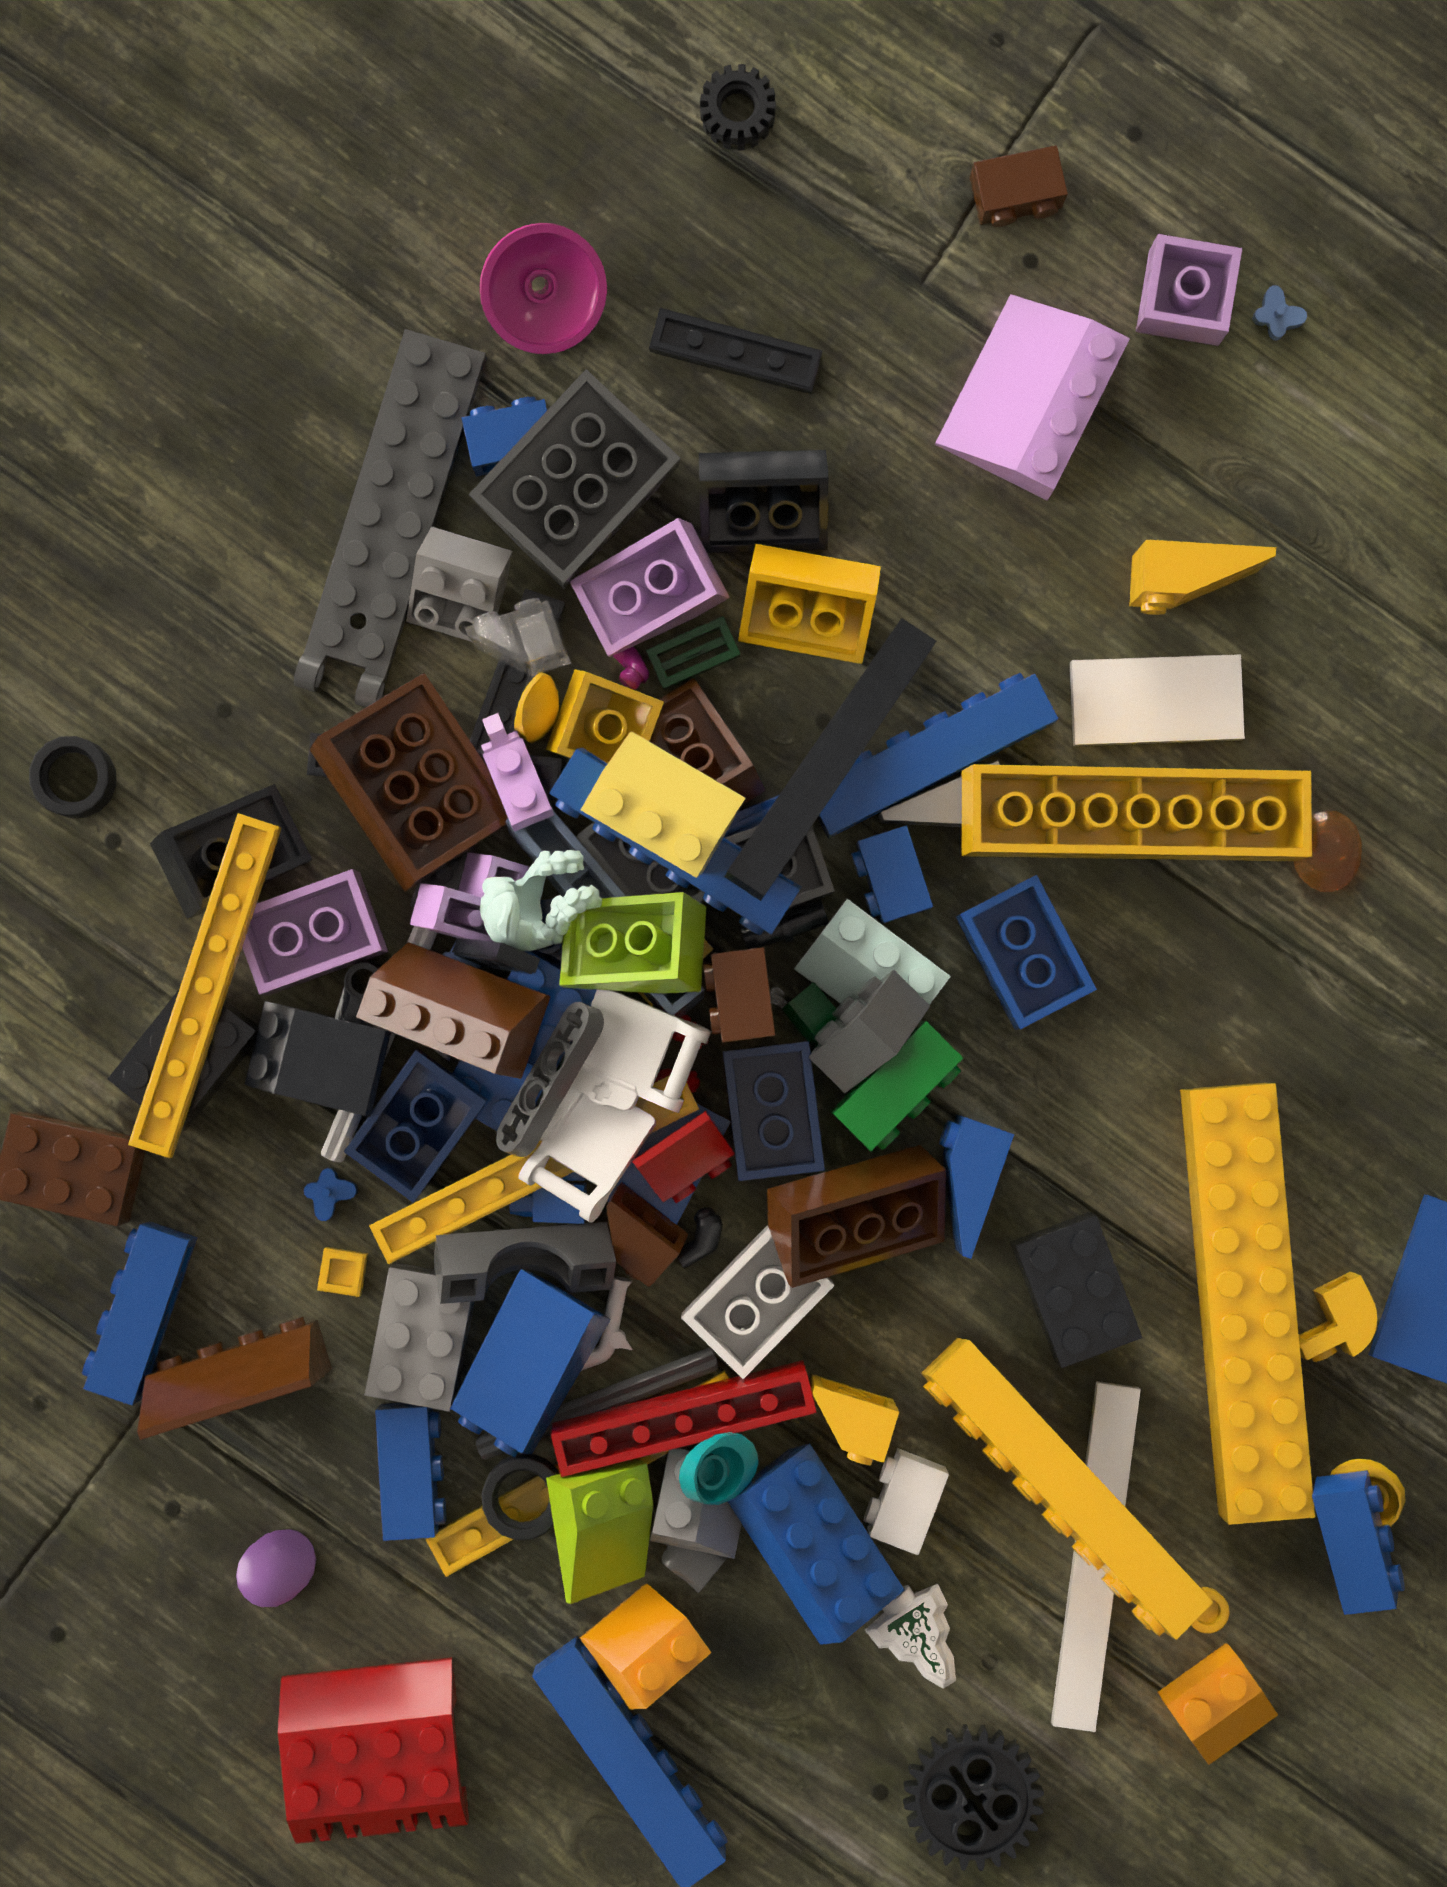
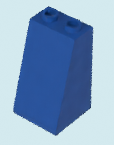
M521 1269L450 1408L461 1415L458 1423L479 1435L482 1430L490 1433L497 1438L494 1445L513 1457H516L518 1452L532 1454L611 1319L541 1276Z

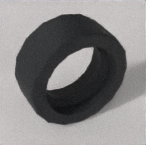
M61 736L45 743L35 754L29 768V782L36 800L48 811L67 818H86L100 812L111 800L116 788V769L111 757L99 745L78 736ZM67 753L86 755L97 769L98 782L94 791L86 799L79 802H66L59 799L52 792L49 785V772L52 764L60 756Z
M518 1453L516 1457L509 1456L501 1460L489 1473L482 1490V1509L488 1523L501 1535L514 1540H532L547 1533L554 1525L550 1499L546 1510L540 1517L532 1521L519 1522L509 1518L502 1511L498 1499L501 1483L507 1476L517 1471H529L537 1474L545 1481L547 1486L546 1478L559 1474V1471L546 1458L533 1453Z

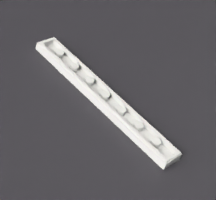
M1096 1381L1085 1464L1125 1506L1141 1389L1134 1386ZM1075 1551L1073 1552L1051 1723L1055 1727L1096 1732L1114 1593L1101 1580L1106 1574L1102 1568L1097 1571L1092 1565L1089 1566Z

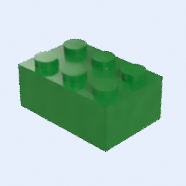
M920 1021L897 1055L858 1083L830 1112L867 1149L872 1151L877 1146L883 1150L899 1135L900 1131L896 1126L906 1115L914 1119L929 1105L931 1101L926 1095L936 1085L944 1089L958 1076L962 1070L957 1064L963 1057L927 1021Z

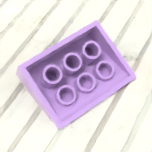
M1010 294L935 445L1048 501L1130 338L1092 319Z

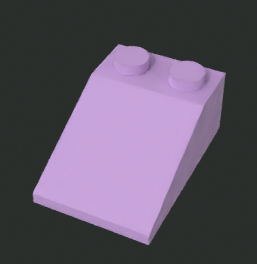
M679 518L570 581L609 657L694 619L730 598L692 523Z

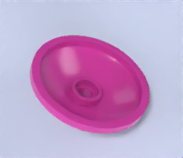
M551 223L529 224L508 233L489 253L480 278L481 304L490 325L507 343L520 350L536 354L557 353L569 349L582 341L598 323L604 310L607 296L605 271L593 247L573 230ZM537 277H544L546 280L545 287L539 291L533 290V280Z

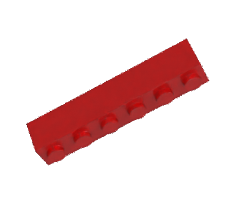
M803 1360L749 1373L744 1379L737 1376L552 1423L551 1438L561 1477L703 1442L716 1434L739 1433L817 1412Z

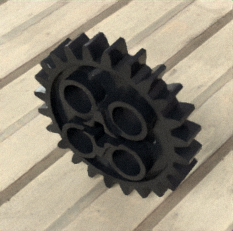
M963 1724L962 1735L956 1738L951 1729L947 1728L946 1742L942 1744L937 1738L932 1736L930 1738L933 1747L931 1753L920 1748L917 1750L922 1765H908L909 1773L916 1778V1780H906L903 1782L904 1790L913 1795L903 1799L904 1809L914 1811L906 1817L909 1827L920 1826L915 1833L918 1843L930 1839L927 1846L930 1856L935 1855L941 1849L943 1850L942 1859L946 1866L956 1856L963 1871L967 1868L969 1860H975L979 1871H983L986 1858H991L993 1863L1000 1867V1853L1005 1851L1011 1858L1015 1859L1017 1856L1013 1844L1018 1842L1028 1847L1029 1841L1024 1833L1025 1829L1030 1831H1038L1039 1829L1037 1822L1031 1817V1815H1039L1044 1812L1042 1805L1033 1800L1044 1795L1041 1785L1031 1784L1040 1778L1037 1768H1027L1032 1761L1028 1752L1017 1755L1020 1746L1016 1739L1011 1740L1005 1746L1003 1745L1004 1734L1002 1730H998L990 1739L988 1738L985 1725L981 1724L977 1736H971L967 1724ZM975 1759H984L989 1762L987 1770L979 1775L969 1773L967 1771L968 1765ZM951 1766L958 1768L973 1794L976 1796L980 1795L985 1811L997 1823L996 1828L991 1829L983 1819L975 1803L971 1799H966L963 1786L949 1771ZM941 1784H947L954 1788L953 1794L945 1800L935 1799L932 1796L933 1790ZM1007 1794L1014 1798L1013 1804L1005 1810H998L992 1806L994 1800L1000 1795ZM966 1820H973L979 1823L977 1831L971 1835H962L957 1830L959 1825Z

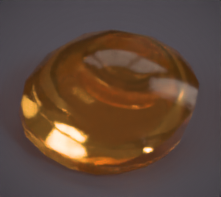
M1324 811L1312 816V857L1294 861V867L1299 877L1310 888L1321 892H1333L1342 889L1351 882L1359 869L1362 852V841L1356 825L1347 816L1337 811Z

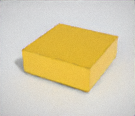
M325 1247L317 1291L360 1297L362 1295L368 1253Z

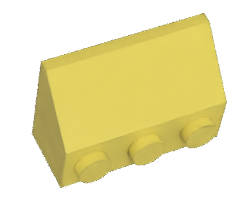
M630 731L602 771L581 811L697 878L704 872L746 798Z

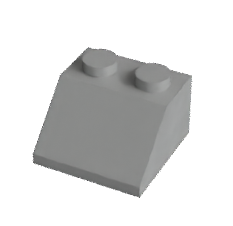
M678 1448L669 1450L650 1541L734 1559L741 1528L740 1520L728 1502L720 1505H707L687 1498L680 1487L679 1474L686 1455L690 1451Z

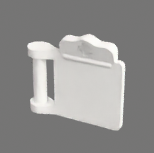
M597 990L591 1006L602 1012L604 1018L603 1030L572 1083V1087L576 1091L586 1094L595 1105H612L620 1110H631L635 1107L638 1098L641 1097L668 1110L679 1113L684 1102L680 1098L700 1045L701 1043H707L711 1031L617 991ZM674 1031L685 1035V1039L663 1091L654 1088L653 1085Z
M571 1085L540 1139L542 1143L522 1167L519 1179L530 1186L534 1183L538 1184L580 1210L579 1216L592 1223L602 1212L610 1193L656 1126V1120L653 1116L636 1106L631 1110H620L612 1105H595L586 1094L576 1091ZM549 1157L597 1185V1187L589 1196L546 1170L545 1166Z

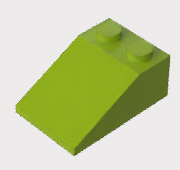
M684 892L602 898L601 907L586 909L583 913H579L571 921L567 933L563 935L559 985L563 988L658 994L701 992L706 906Z
M632 1459L561 1477L560 1473L547 1477V1487L566 1602L573 1604L645 1577L653 1512V1499L647 1463L638 1459Z

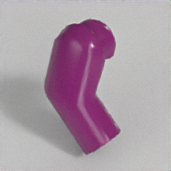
M634 647L613 655L625 668L619 676L620 682L625 687L636 690L641 683L645 684L647 682L649 671L641 654Z

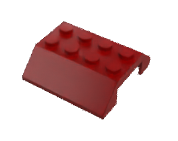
M453 1657L281 1677L278 1740L286 1820L295 1844L315 1842L316 1832L320 1841L331 1840L333 1822L342 1823L347 1838H357L359 1826L363 1837L400 1833L401 1820L406 1832L416 1831L419 1822L418 1813L428 1812L433 1829L443 1828L444 1815L449 1827L468 1825L466 1786L461 1787L453 1711L457 1701Z

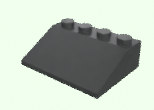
M586 369L469 493V496L544 572L565 589L570 584V581L588 565L679 467L681 458Z

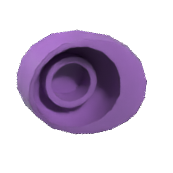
M291 1529L276 1530L265 1534L248 1547L238 1563L236 1578L242 1595L252 1604L260 1607H277L292 1600L308 1585L314 1574L316 1555L312 1543L305 1535Z

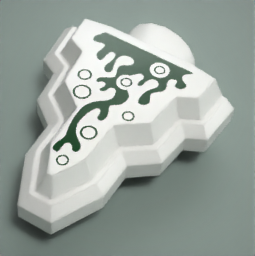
M938 1584L918 1591L915 1594L909 1585L903 1586L904 1591L882 1609L884 1613L868 1626L865 1631L879 1649L889 1648L899 1661L913 1662L924 1678L944 1689L956 1681L954 1656L945 1642L950 1630L944 1616V1611L948 1604Z

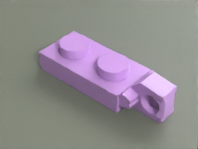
M498 713L482 719L491 740L481 745L484 751L483 757L514 832L554 816L523 738L520 739L517 731L507 734Z

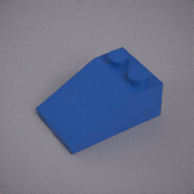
M956 1114L954 1122L946 1121L939 1145L945 1147L943 1162L946 1169V1185L954 1246L962 1256L971 1259L1014 1134Z

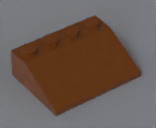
M425 673L319 735L309 749L404 892L433 875L507 825L506 820L508 816L488 767Z
M304 1316L280 1323V1332L264 1336L263 1329L239 1336V1344L226 1349L223 1348L222 1342H218L197 1349L198 1357L183 1362L181 1355H176L156 1362L157 1370L146 1375L144 1380L137 1429L139 1439L142 1440L311 1387L332 1369L318 1320L305 1323Z

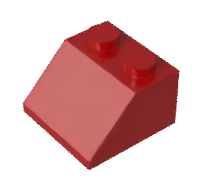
M705 1110L637 1156L632 1162L662 1202L672 1198L676 1204L697 1190L693 1184L694 1181L706 1173L713 1179L730 1168L732 1163L728 1158L733 1156L735 1152L707 1110Z

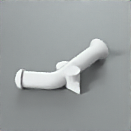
M614 1276L612 1289H609L605 1316L611 1320L600 1338L599 1345L593 1349L582 1370L606 1362L612 1356L615 1349L633 1350L626 1340L625 1332L619 1329L626 1291L632 1280Z

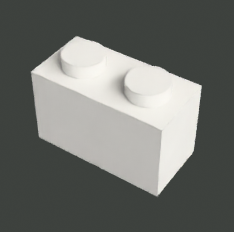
M899 1448L894 1459L887 1457L879 1476V1481L884 1483L879 1499L871 1498L863 1521L869 1523L867 1527L869 1536L919 1555L949 1476L946 1467Z

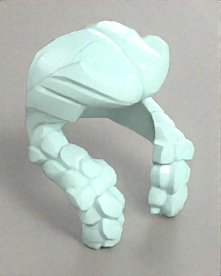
M578 850L555 851L551 855L550 851H542L524 877L517 881L510 877L486 878L482 884L484 896L481 898L480 915L490 938L494 942L504 943L521 951H532L553 944H561L563 935L567 933L571 921L579 913H583L586 909L601 907L602 898L599 896V890L592 885L589 887L582 886L578 890L571 888L567 890L564 897L559 895L552 900L550 904L551 911L546 916V924L541 921L540 899L546 876L564 874L566 872L575 873L579 870H584L581 852Z

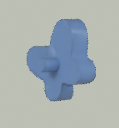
M1271 286L1264 294L1262 307L1255 311L1252 320L1256 325H1266L1269 337L1276 341L1281 339L1286 330L1300 327L1307 319V312L1301 307L1288 306L1285 302L1283 290L1279 286Z

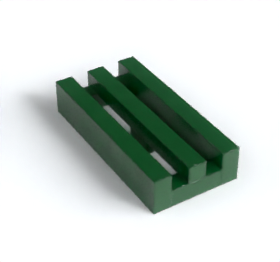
M723 616L646 650L663 691L740 657V652ZM717 630H720L722 634L719 638L663 663L658 658V656ZM727 645L728 651L672 676L667 677L665 673L670 669Z

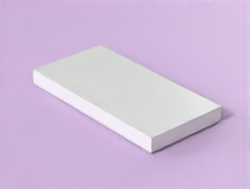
M1241 654L1072 660L1070 662L1073 746L1240 741L1245 739Z

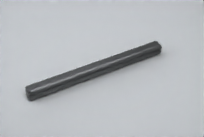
M706 1348L561 1404L542 1438L551 1435L552 1423L634 1403L712 1373L718 1369L716 1355L712 1348ZM490 1433L481 1435L476 1440L477 1450L484 1460L505 1453L494 1445L497 1438Z

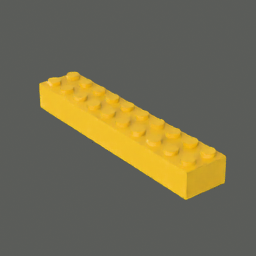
M1276 1083L1181 1089L1218 1515L1228 1525L1315 1518Z

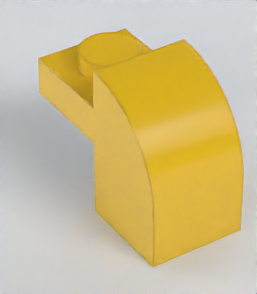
M1348 1272L1313 1290L1327 1321L1299 1335L1300 1356L1305 1360L1311 1358L1313 1362L1324 1360L1337 1352L1335 1348L1337 1345H1340L1343 1352L1354 1357L1369 1345L1375 1334L1377 1310L1373 1298L1362 1276Z

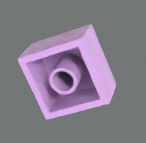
M1158 234L1148 254L1136 332L1219 346L1229 332L1242 248Z

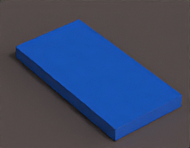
M1424 1194L1368 1355L1447 1384V1202Z

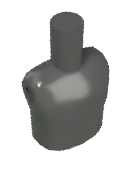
M666 1544L664 1545L667 1548L662 1555V1563L675 1575L686 1581L698 1593L727 1560V1557Z

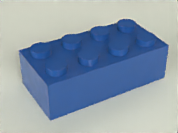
M538 949L523 951L540 958L535 973L511 972L507 980L551 996L522 1079L494 1074L462 1060L459 1061L452 1073L488 1099L475 1119L496 1131L565 1010L574 1002H582L591 1006L597 991L594 989L563 988L560 986L561 961L549 954L540 952ZM565 1051L559 1056L556 1069L564 1059ZM543 1089L540 1090L536 1097L535 1108L539 1103L538 1100L543 1093Z
M810 1444L785 1451L754 1475L751 1482L739 1495L727 1501L820 1645L845 1641L904 1591L903 1586Z

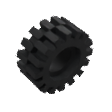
M738 64V70L732 71L731 65L724 66L723 74L720 75L718 70L711 74V82L706 80L703 86V94L700 96L701 121L703 120V129L706 134L711 133V140L717 144L721 140L723 148L730 150L731 144L738 145L737 151L745 150V144L750 143L753 148L758 145L759 138L761 137L765 140L769 135V128H773L776 111L774 88H770V80L766 75L763 78L759 77L758 69L753 67L751 72H747L745 64ZM736 93L748 96L754 104L753 114L741 122L729 120L721 109L723 101L728 96Z

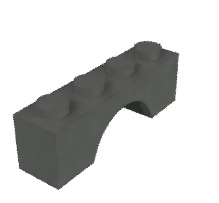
M607 1222L436 1235L434 1269L440 1304L484 1300L488 1288L497 1278L506 1273L521 1269L536 1270L549 1274L559 1280L569 1293L609 1290L613 1286L616 1258Z

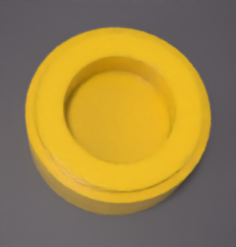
M1200 1587L1214 1603L1191 1626L1202 1633L1217 1632L1228 1621V1603L1217 1590L1210 1587Z

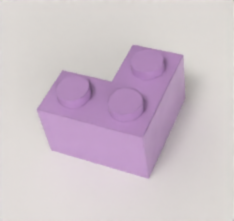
M468 853L458 890L444 886L420 884L410 925L455 938L494 942L487 933L484 921L480 915L481 898L484 896L482 884L486 878L510 877L517 881L524 877L529 866L492 855Z

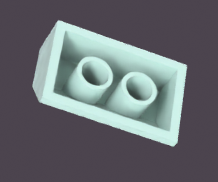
M848 899L794 968L809 981L815 982L821 990L840 1004L849 996L854 1001L859 998L857 995L859 990L874 976L881 980L891 971L895 970L930 1005L951 977Z

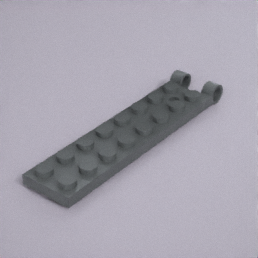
M404 330L306 648L295 671L294 686L316 692L321 684L327 659L330 658L365 669L357 686L355 694L356 705L368 707L383 697L385 685L407 617L416 553L431 526L435 527L464 434L461 417H466L470 414L486 363V353L411 330ZM357 614L364 615L367 620L366 625L362 629H354L351 626L353 616Z

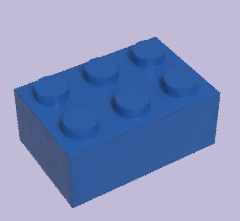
M1037 875L956 916L1014 1030L1022 1029L1097 990Z

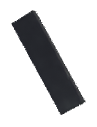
M663 308L659 309L649 346V352L807 394H812L823 351Z

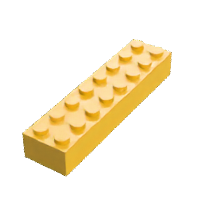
M973 764L962 770V856L1297 861L1312 857L1311 771Z
M957 1338L921 1372L928 1381L923 1386L927 1393L939 1405L943 1404L946 1408L950 1405L957 1412L952 1419L969 1437L972 1436L976 1440L980 1437L987 1444L982 1450L983 1453L999 1469L1002 1468L1005 1472L1011 1470L1016 1478L1012 1481V1484L1028 1501L1032 1500L1036 1505L1041 1503L1046 1508L1041 1515L1059 1534L1062 1533L1067 1538L1071 1535L1076 1540L1071 1546L1073 1550L1089 1566L1092 1565L1097 1571L1101 1568L1105 1571L1106 1574L1101 1580L1117 1597H1122L1128 1604L1132 1601L1136 1605L1131 1612L1149 1631L1152 1630L1159 1637L1166 1633L1177 1640L1214 1603L970 1340Z

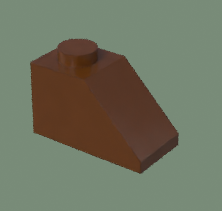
M621 1182L616 1187L606 1206L616 1262L622 1266L628 1276L635 1280H640L647 1287H650L680 1254L688 1233Z

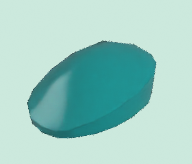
M732 1432L716 1434L699 1443L686 1455L680 1468L679 1481L684 1495L694 1502L707 1505H720L735 1498L748 1486L757 1471L758 1453L754 1444L742 1434Z

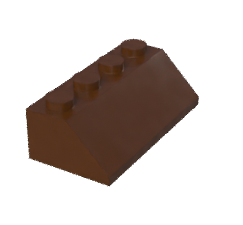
M407 942L370 976L356 1018L491 1073L522 1079L551 996L414 943Z
M921 1145L768 1188V1227L788 1284L791 1288L944 1242L946 1169Z

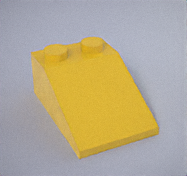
M1145 540L1132 556L1129 606L1141 607V613L1165 614L1167 609H1172L1257 573L1276 556V547Z

